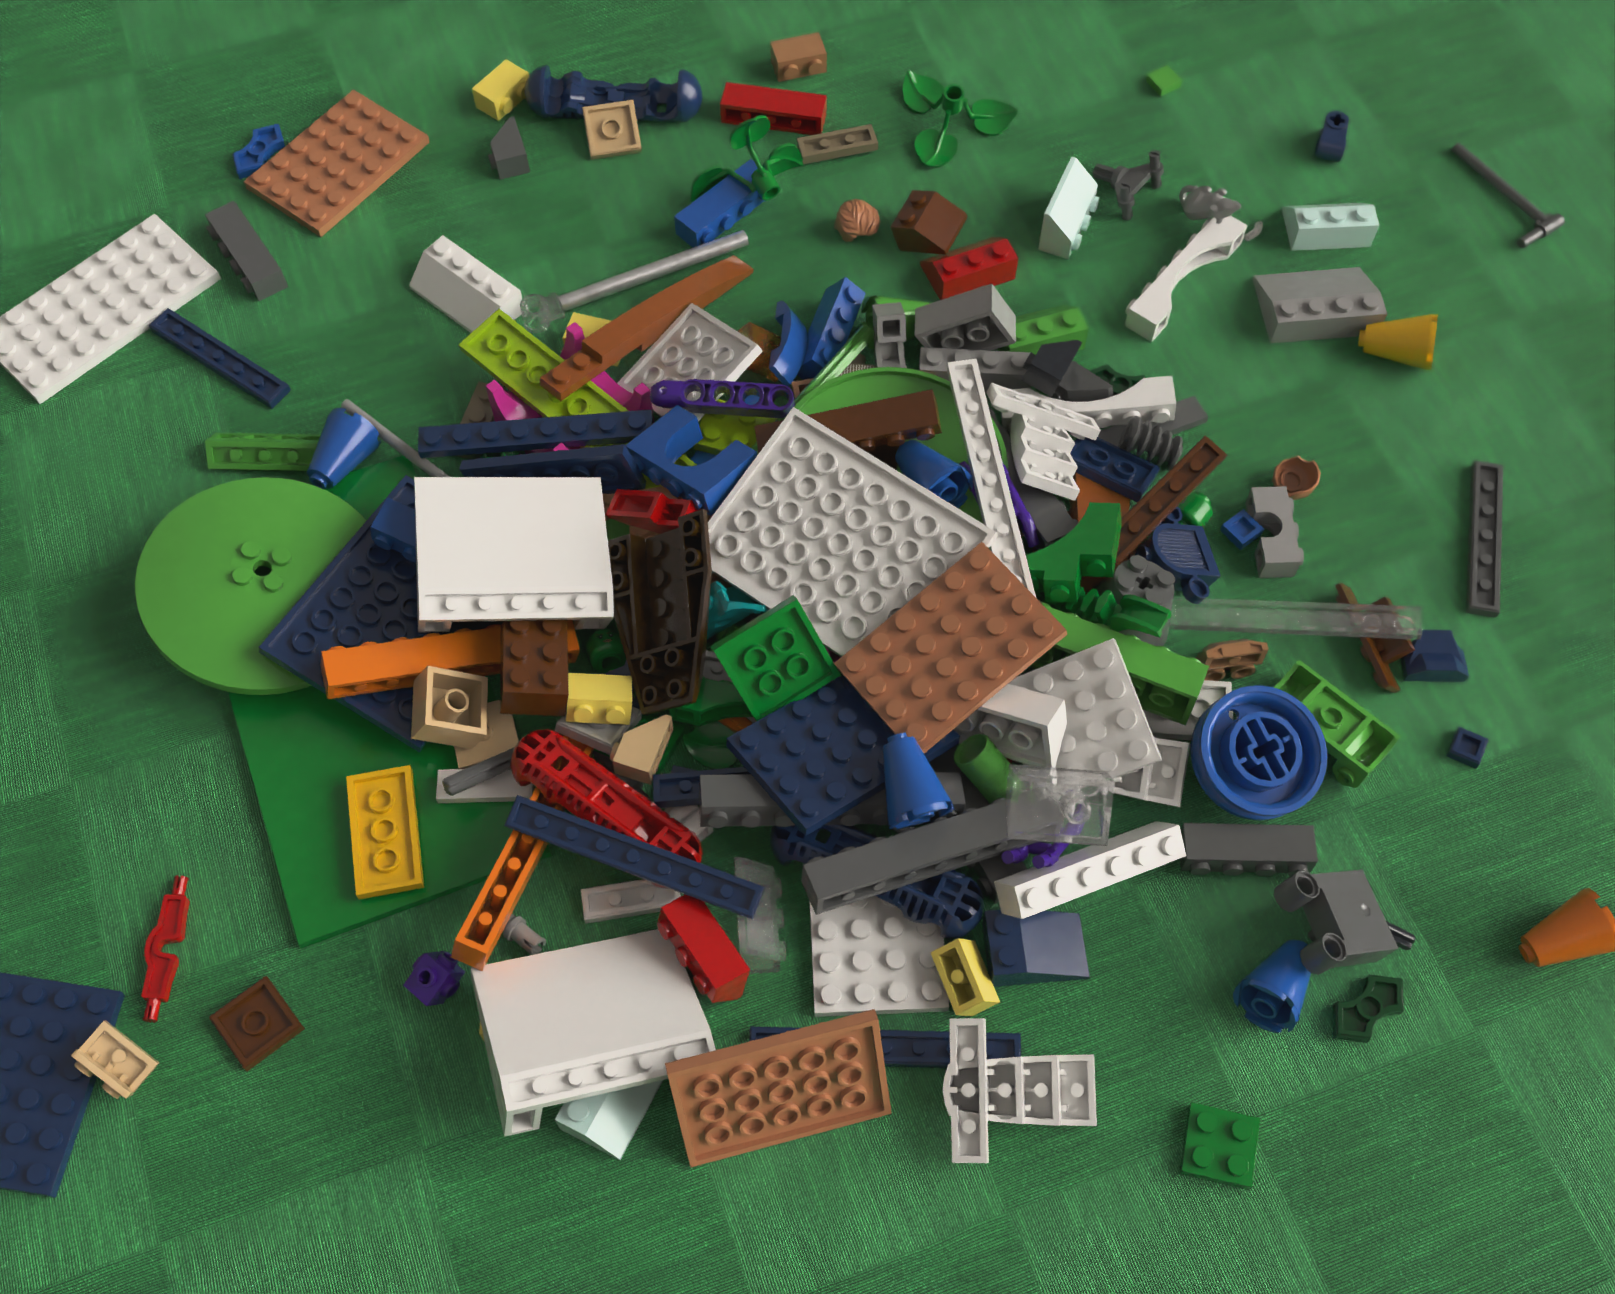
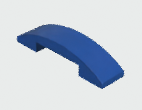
M781 300L777 302L775 319L782 326L781 342L778 348L771 351L769 369L783 385L788 387L794 381L804 361L808 345V334L805 325L789 306Z

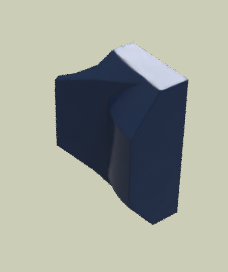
M1418 630L1412 641L1415 651L1400 658L1404 681L1466 682L1469 678L1464 651L1457 645L1451 630Z

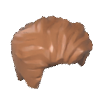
M848 200L840 206L836 214L834 229L839 231L845 242H851L857 236H872L878 231L880 225L878 210L863 200Z

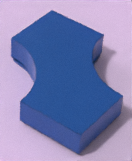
M279 123L254 129L253 137L249 144L232 154L239 179L251 176L274 153L285 147Z

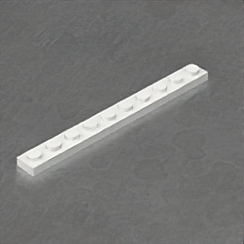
M977 359L947 362V373L983 524L997 532V537L989 549L1036 597Z

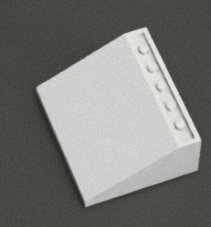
M414 477L418 632H450L452 622L574 620L575 629H605L614 618L613 583L601 477Z
M658 929L486 964L483 971L471 967L470 973L504 1137L539 1129L542 1109L544 1107L668 1079L665 1063L716 1050L710 1027L686 968L678 961L675 954L676 948L670 939L665 940Z

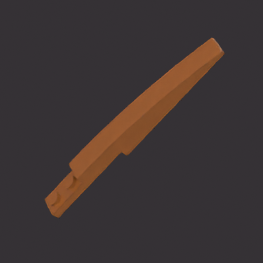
M733 255L669 286L582 340V349L540 377V386L562 401L637 348L642 352L654 344L691 303L703 309L750 276L754 269Z

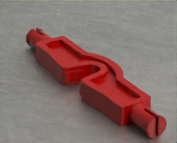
M174 876L171 894L164 895L158 923L150 932L145 943L144 956L148 967L141 997L147 1001L144 1017L142 1018L145 1022L151 1023L152 1021L156 1023L158 1021L161 1002H168L172 983L179 966V958L175 954L161 952V949L166 944L180 943L185 939L186 920L190 900L185 896L189 878L186 876Z

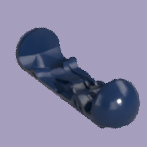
M542 65L530 73L524 89L526 101L535 114L542 118L584 119L582 107L633 100L637 121H679L684 123L697 114L703 98L702 89L697 78L684 69L679 70L678 82L674 84H664L656 78H649L644 84L624 83L614 86L605 81L588 80L578 71H571L564 74L562 78L555 79L551 76L549 66ZM667 104L666 112H657V105Z
M796 825L788 827L772 826L770 845L776 860L781 865L788 866L792 860L806 864L815 857H829L838 854L839 851L846 847L853 846L857 848L869 844L870 841L878 837L855 826L823 825L807 836ZM820 829L831 832L825 844L815 840ZM955 870L876 895L879 899L898 907L902 911L903 917L912 922L937 924L941 929L940 936L943 938H959L971 932L979 924L984 910L983 893L978 884L971 877Z

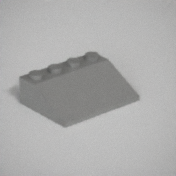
M1360 267L1253 276V283L1270 344L1359 336L1360 330H1366V324L1384 322L1387 316L1381 292Z

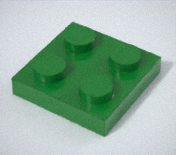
M1191 1102L1188 1107L1179 1174L1250 1190L1253 1186L1260 1118Z

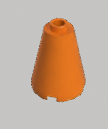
M1585 888L1577 892L1521 936L1522 944L1518 946L1519 951L1528 964L1533 962L1537 967L1615 952V918L1608 906L1600 908L1595 901L1600 896L1590 888Z

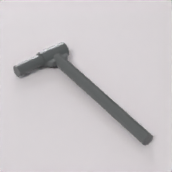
M1456 143L1451 151L1535 221L1534 230L1517 240V245L1520 248L1527 247L1539 238H1545L1565 224L1564 217L1561 214L1545 215L1463 145Z

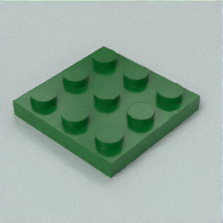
M794 595L710 646L756 722L792 701L804 699L841 676L801 604Z

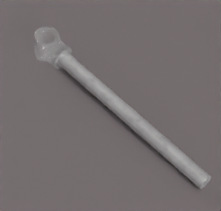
M741 230L560 296L556 292L549 293V296L546 297L539 294L527 295L520 302L524 327L533 333L543 332L550 326L552 320L565 318V311L749 245L748 237L745 231Z

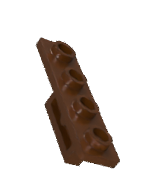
M1339 582L1335 585L1338 592L1336 600L1342 610L1347 611L1351 619L1348 621V625L1353 634L1357 637L1359 636L1363 644L1360 650L1364 658L1369 663L1371 662L1375 669L1373 677L1381 689L1385 688L1393 693L1400 691L1388 665L1415 651V648L1390 598L1384 596L1361 609L1351 588Z

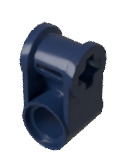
M1331 111L1327 114L1324 126L1318 136L1314 157L1340 163L1346 147V135L1349 118L1345 113Z

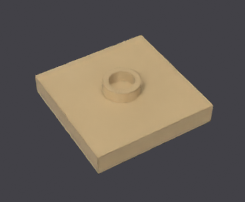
M633 100L582 107L591 160L642 152Z
M500 700L487 703V735L472 749L454 746L459 769L469 768L514 748L519 742L513 714H500Z

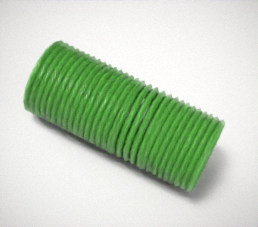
M975 734L958 746L954 755L955 764H957L990 804L997 799H1010L1019 796L1025 790L1032 789L987 735Z

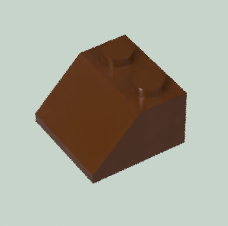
M912 190L890 228L900 251L947 255L968 216L967 213L936 191Z

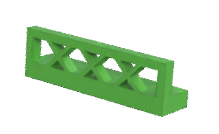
M216 432L205 440L208 469L308 471L321 434Z

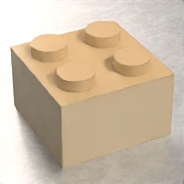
M427 666L417 676L413 684L411 739L468 749L475 747L487 735L488 677Z

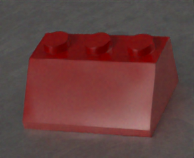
M991 237L948 251L947 255L939 254L920 260V266L940 300L989 284L996 286L1014 280L1018 265V256L1008 239Z
M684 894L662 906L657 922L658 930L665 940L670 939L676 948L675 954L683 967L688 966L694 975L693 980L698 991L702 995L706 994L712 1003L737 1000L742 997L750 968L706 904L701 900Z

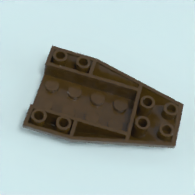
M704 509L678 517L679 528L646 539L629 533L608 540L613 583L614 617L642 715H650L696 703L706 657L712 575L707 510Z

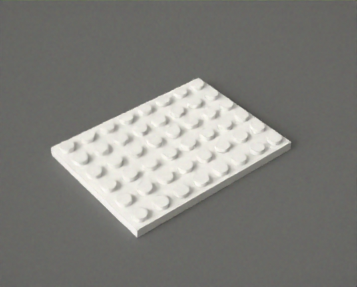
M795 407L791 409L708 521L712 573L757 603L765 605L769 610L794 595L801 604L823 645L839 657L850 651L979 543L983 542L989 548L997 537L996 531Z

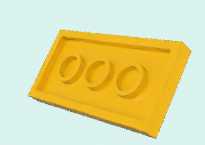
M407 765L346 776L357 898L360 900L424 888L415 788L411 766Z

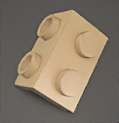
M106 1020L71 1055L77 1060L74 1066L88 1077L95 1074L105 1082L102 1088L116 1099L120 1096L124 1098L132 1096L160 1063Z

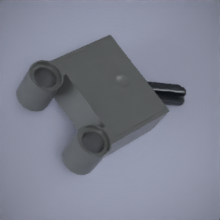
M1363 869L1311 874L1301 870L1274 889L1275 900L1283 910L1294 912L1303 907L1312 928L1308 932V938L1313 942L1301 950L1300 957L1305 968L1313 974L1319 975L1335 967L1377 962L1399 948L1410 950L1415 942L1413 934L1385 920Z

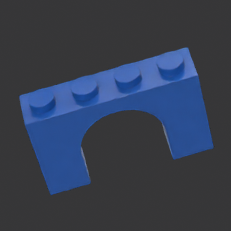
M677 405L625 446L637 464L639 471L649 477L654 484H660L667 488L677 498L681 497L682 499L692 500L697 510H707V514L711 516L716 512L758 454L757 451L735 440L714 458L705 463L695 466L675 464L682 454L703 439L697 416Z

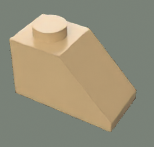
M663 715L623 734L621 742L614 744L610 754L615 774L649 785L652 784L653 775L656 774L673 732L672 716Z

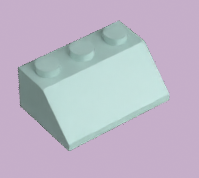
M1070 158L1044 213L1038 248L1040 251L1065 259H1069L1073 250H1078L1082 240L1080 233L1081 231H1087L1091 220L1089 214L1090 212L1095 213L1100 197L1096 196L1098 184L1077 158Z
M1343 203L1283 206L1282 208L1291 251L1371 247L1380 226L1373 204Z
M663 1080L566 1102L561 1107L555 1121L560 1130L621 1160Z

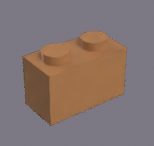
M819 32L770 42L771 63L778 82L827 72V52Z

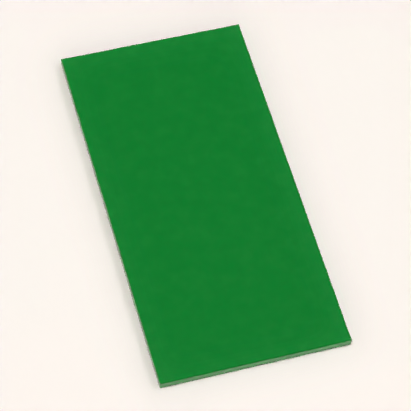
M402 455L350 472L332 489L325 488L324 490L347 502L367 521L405 475L414 480L416 474L411 461ZM261 566L254 573L259 576H265L271 572V569ZM489 678L487 703L496 701ZM313 686L297 691L271 695H246L228 692L295 935L301 949L487 880L513 831L504 825L514 801L438 803L436 800L438 770L459 769L454 746L427 742L419 753L336 700L327 699L326 694ZM410 765L413 770L424 888L359 900L355 891L346 776ZM548 844L540 860L552 856Z

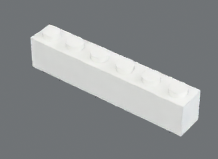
M1156 821L1061 856L1050 867L1039 869L1032 867L994 881L1002 914L1024 919L1185 857L1186 852L1180 826Z

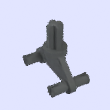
M1150 151V163L1134 168L1118 166L1114 169L1102 164L1095 165L1093 177L1111 183V188L1116 192L1123 220L1133 218L1134 195L1150 178L1153 189H1158L1162 186L1161 175L1164 173V165L1160 162V151Z

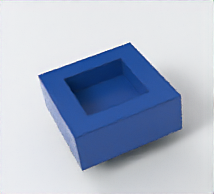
M1243 509L1223 523L1220 531L1237 548L1242 550L1260 537L1264 528Z

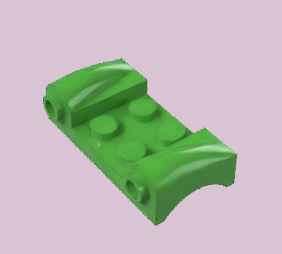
M1300 660L1274 686V688L1294 696L1313 714L1323 732L1327 752L1337 759L1332 768L1337 781L1344 786L1359 787L1401 738L1399 734Z

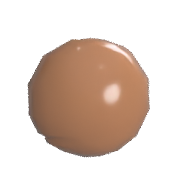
M1297 455L1282 460L1275 467L1272 482L1274 487L1287 486L1289 498L1291 497L1293 500L1308 497L1316 489L1321 472L1314 460L1307 461Z

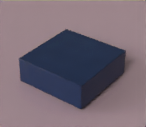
M1458 727L1446 756L1477 769L1489 739Z

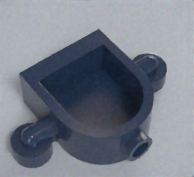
M1177 507L1138 546L1135 555H1140L1147 561L1153 562L1164 570L1171 572L1175 577L1174 590L1182 591L1187 601L1199 604L1208 597L1210 592L1209 586L1221 575L1203 526L1179 524L1178 522L1182 519V512Z

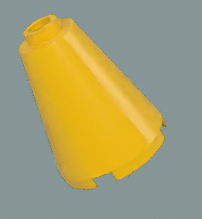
M1438 314L1366 324V330H1360L1358 346L1364 347L1363 352L1423 370H1432Z

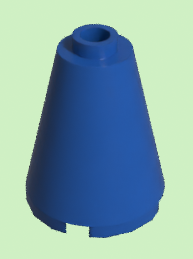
M334 408L328 415L307 471L311 484L322 489H332L377 450L381 444V440L378 441L377 439L379 432L371 422L357 413H354L353 416L345 414L346 409Z
M917 440L906 441L898 447L895 460L903 475L958 509L966 502L968 497L965 493L968 487L973 488L974 483L973 476L965 467Z
M899 733L888 737V743L883 746L889 828L896 827V829H902L929 822L930 818L937 811L940 817L954 810L953 803L915 737H907L906 733Z
M1300 940L1286 941L1237 984L1233 992L1234 1003L1237 1008L1240 1004L1247 1011L1245 1017L1261 1029L1273 1033H1280L1282 1029H1288V1032L1293 1030L1298 1023L1311 972L1305 968L1300 957L1301 950L1308 944Z

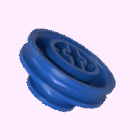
M1253 685L1233 690L1212 703L1202 713L1192 733L1191 761L1199 784L1214 803L1237 817L1262 821L1283 816L1297 810L1310 801L1323 782L1327 767V747L1323 732L1309 709L1294 696L1280 689ZM1229 711L1236 713V720H1232L1229 717Z

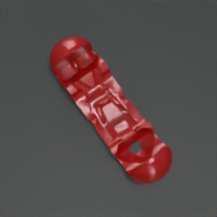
M550 729L535 730L524 736L515 746L510 766L513 777L520 786H527L532 783L542 792L545 800L549 803H559L581 819L701 863L702 846L695 832L675 818H670L667 812L662 811L660 807L570 743L558 732ZM560 756H563L569 763L561 771H558L551 765ZM651 882L656 887L666 888L664 886Z

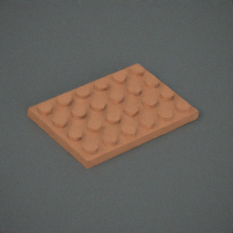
M353 89L244 181L246 189L322 237L428 145L430 141L427 134Z
M981 542L834 664L894 734L906 733L907 737H915L923 753H926L1067 635V630L994 553Z
M875 1009L665 1063L690 1168L892 1114L879 1020Z

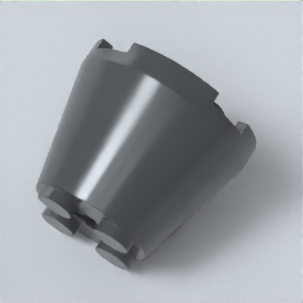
M1134 555L1130 560L1124 561L1114 570L1113 577H1106L1095 589L1098 590L1100 596L1106 590H1111L1116 603L1119 605L1122 597L1130 594L1152 601L1172 611L1175 577L1171 572L1164 570L1153 562L1147 561L1144 557ZM1170 619L1167 620L1160 638L1129 629L1119 631V633L1134 635L1141 641L1154 646H1164L1168 637Z

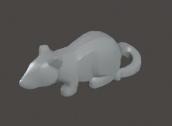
M1186 185L1179 193L1183 211L1190 220L1215 217L1216 223L1220 224L1224 218L1239 210L1241 204L1238 201L1224 198L1223 196L1227 193L1224 188H1219L1214 193H1211L1212 189L1209 186Z

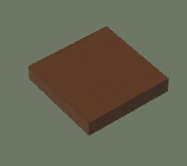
M267 975L209 1016L213 1025L247 1072L305 1029Z

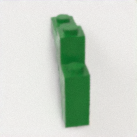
M1089 502L1085 515L1068 534L1043 549L1026 554L1034 591L1045 593L1046 602L1077 603L1082 576L1113 577L1122 526L1120 503Z

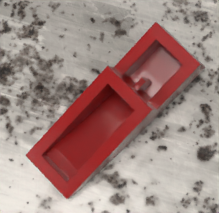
M617 489L605 515L621 523L661 534L679 528L678 517L699 510L696 509L692 500L667 498L662 492Z

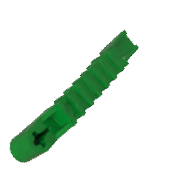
M1080 586L1077 603L1046 602L1045 593L1035 592L1036 598L1041 602L1047 603L1051 608L1065 613H1074L1081 619L1095 624H1104L1116 632L1129 629L1160 638L1167 620L1172 616L1169 609L1135 595H1124L1119 605L1116 603L1111 590H1106L1100 596L1097 589H1092L1085 594L1083 587Z

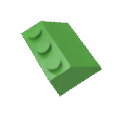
M1067 304L1017 316L1016 343L998 348V351L1032 352L1036 355L1042 344L1071 340L1081 341L1082 344L1078 351L1083 350L1089 328L1079 307Z

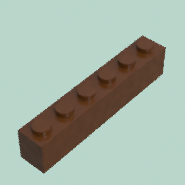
M932 389L808 415L866 452L873 451L876 446L886 444L891 447L900 446L906 440L915 438L921 441L934 438L935 434L942 433L937 402ZM783 420L755 426L758 454Z

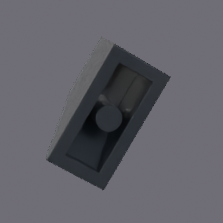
M1071 340L1042 344L1037 354L1035 355L1031 352L1025 361L1023 368L1027 371L1022 381L1052 397L1082 342Z

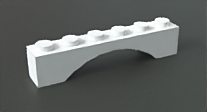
M1232 216L1224 218L1220 224L1216 223L1215 217L1207 218L1201 231L1198 234L1194 233L1188 240L1186 247L1183 250L1179 249L1175 253L1169 266L1164 265L1158 272L1156 280L1145 285L1141 296L1137 300L1132 299L1125 310L1127 314L1125 326L1152 342L1168 324L1172 310L1171 293L1178 282L1200 266L1228 259L1241 245L1247 225Z
M1172 376L1143 378L1133 387L1120 394L1089 402L1058 400L1039 394L1030 388L1011 389L1023 394L1043 398L1062 408L1091 417L1099 428L1112 425H1127L1136 415L1141 417V423L1145 421L1164 423L1166 421H1173L1175 418L1176 398ZM1008 410L1007 413L1001 412L1002 426H1005L1009 434H1011V421L1014 412Z

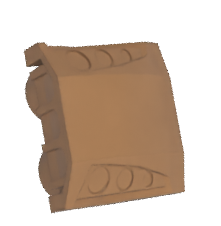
M1236 639L1210 643L1195 658L1209 666L1204 680L1219 681L1225 677V670H1230L1232 678L1241 679L1255 673L1254 664H1262L1269 649L1265 642Z

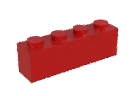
M726 82L720 102L721 123L739 125L748 119L764 115L770 121V130L806 135L821 134L827 114V95Z

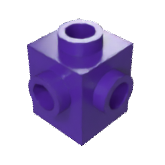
M446 951L424 953L418 957L412 966L413 972L403 985L425 1006L443 1004L460 987L459 980L465 971L457 965L458 960L451 958L452 954Z

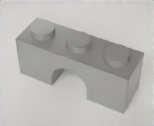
M901 302L872 305L875 366L877 368H907L903 342L906 341V319Z
M1287 486L1252 487L1245 502L1247 513L1263 528L1269 530L1274 535V537H1261L1254 552L1259 578L1294 577L1299 566L1304 562V552L1302 548L1298 547L1299 527L1297 522L1293 521L1294 502L1288 496Z

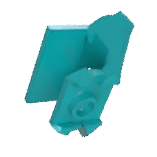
M715 581L711 583L707 640L749 615L767 612L769 609L765 605L755 604L753 599L735 587L731 586L726 589L720 582Z

